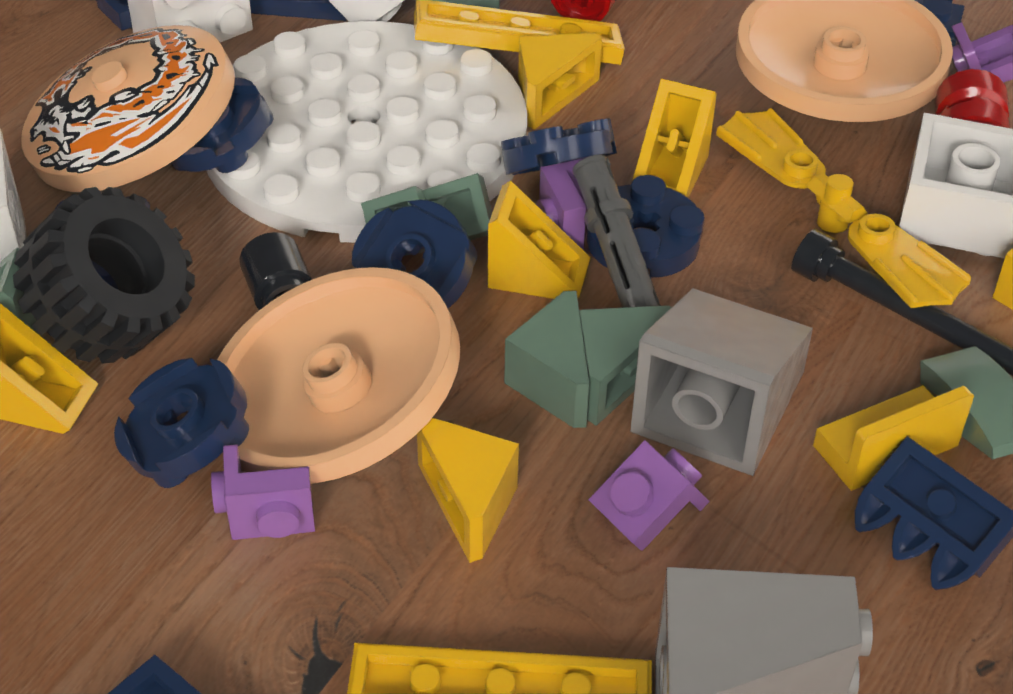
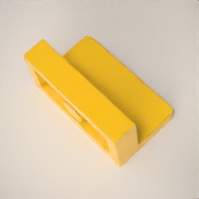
M923 385L817 428L813 446L850 491L867 485L907 436L933 455H938L957 447L974 395L965 386H961L934 397Z

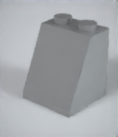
M692 288L656 321L639 341L630 432L753 476L804 373L813 328Z
M667 567L655 649V694H858L860 678L858 657H868L870 655L873 640V623L871 611L869 609H861L858 606L855 577Z

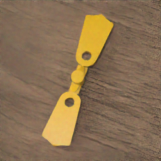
M772 108L755 113H742L738 110L728 122L717 127L716 135L778 181L789 187L810 189L815 194L817 203L820 204L817 224L821 229L831 233H840L848 228L849 223L853 222L848 230L850 244L910 308L930 305H952L959 293L970 284V274L925 242L918 241L895 225L891 218L882 214H868L865 208L851 196L853 180L843 174H833L828 177L824 164Z

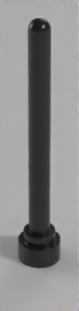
M817 229L811 230L800 243L793 257L792 271L813 282H816L819 278L825 282L834 279L962 349L976 346L989 355L1008 374L1013 376V347L934 305L910 308L882 277L844 258L845 251L837 247L838 241Z

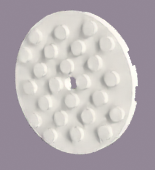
M358 21L322 25L298 32H283L278 34L273 41L237 58L233 64L235 78L250 80L256 86L260 95L264 97L273 113L274 120L272 124L266 129L257 143L247 151L248 159L243 166L230 173H221L217 168L207 170V173L217 190L231 204L265 225L301 237H305L309 230L339 233L340 242L355 243L361 230L366 225L361 206L362 202L413 186L425 190L476 173L484 177L489 201L499 195L502 185L514 177L512 174L506 175L501 141L527 136L526 103L521 89L513 76L489 52L479 47L415 40V30L412 24L386 21Z

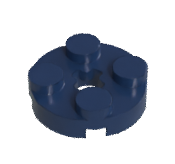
M235 78L231 99L219 120L192 148L172 161V166L178 171L189 172L217 168L221 173H230L243 166L248 159L247 151L257 143L274 120L273 113L256 86L250 80Z
M610 118L581 123L577 125V128L563 130L562 126L529 132L528 136L501 141L506 175L540 171V167L583 159L593 155H604L607 157L617 154Z
M641 175L636 177L631 184L618 186L621 198L628 200L631 205L633 218L630 220L642 256L645 259L647 269H650V278L669 276L688 267L696 259L699 251L705 219L702 210L683 194L666 188L665 182L657 176ZM637 227H647V228H651V229H653V230L646 229V228H637ZM587 228V245L590 253L600 264L608 268L596 233L590 232Z
M428 200L408 201L411 206L402 207L394 212L388 207L377 213L364 226L357 237L352 251V265L355 268L378 267L406 272V267L401 263L402 257L406 253L415 256L420 249H425L422 257L424 259L423 264L409 274L424 280L432 286L441 296L447 308L451 307L465 291L473 272V266L477 260L476 248L470 241L463 225L448 209Z
M193 358L172 362L160 368L142 381L128 398L135 407L129 414L126 424L120 417L117 419L114 439L118 451L140 475L153 478L160 487L172 488L181 484L190 474L204 468L223 453V446L235 444L239 446L248 435L249 424L244 419L247 409L246 393L229 368L221 361L210 359L212 365L198 366ZM187 411V415L178 422L177 417Z

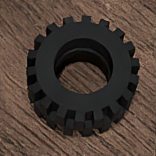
M97 187L86 188L78 196L74 193L66 198L23 241L24 246L17 252L14 264L20 268L13 275L14 288L24 292V296L18 300L23 314L32 313L36 319V322L31 326L40 336L47 332L55 340L52 346L59 351L65 353L71 348L76 351L77 359L91 362L98 356L102 364L114 363L121 357L127 359L139 352L181 318L180 314L188 308L192 300L188 292L195 287V275L187 270L193 261L190 251L182 249L179 243L184 238L176 227L170 229L164 222L167 216L157 207L153 211L146 207L144 198L134 193L129 198H126L121 189L107 187L102 193ZM91 261L103 267L111 275L119 290L110 286L101 278Z

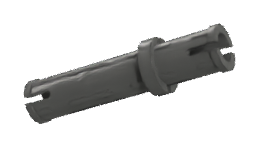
M593 155L582 159L575 164L572 173L577 179L588 210L585 213L584 220L588 230L596 233L622 308L661 306L630 220L633 218L631 205L628 200L620 196L608 157Z

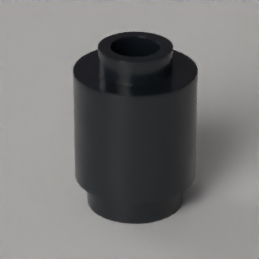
M278 232L262 234L248 242L241 251L239 264L255 305L259 310L285 292L312 280L296 242L286 234Z

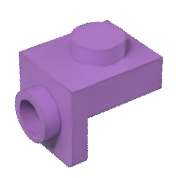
M962 22L952 26L957 45L952 46V60L957 72L968 69L986 70L998 76L1003 83L1013 80V25L972 42Z
M582 159L540 167V192L536 205L584 250V216L587 208L577 179L572 173L575 164Z
M646 440L588 499L641 551L650 544L689 501L700 512L710 502L694 486L702 477V474L674 448L663 457Z
M238 444L223 446L224 471L211 473L212 500L215 514L227 512L232 540L258 537L281 538L291 534L315 532L309 467L242 473Z

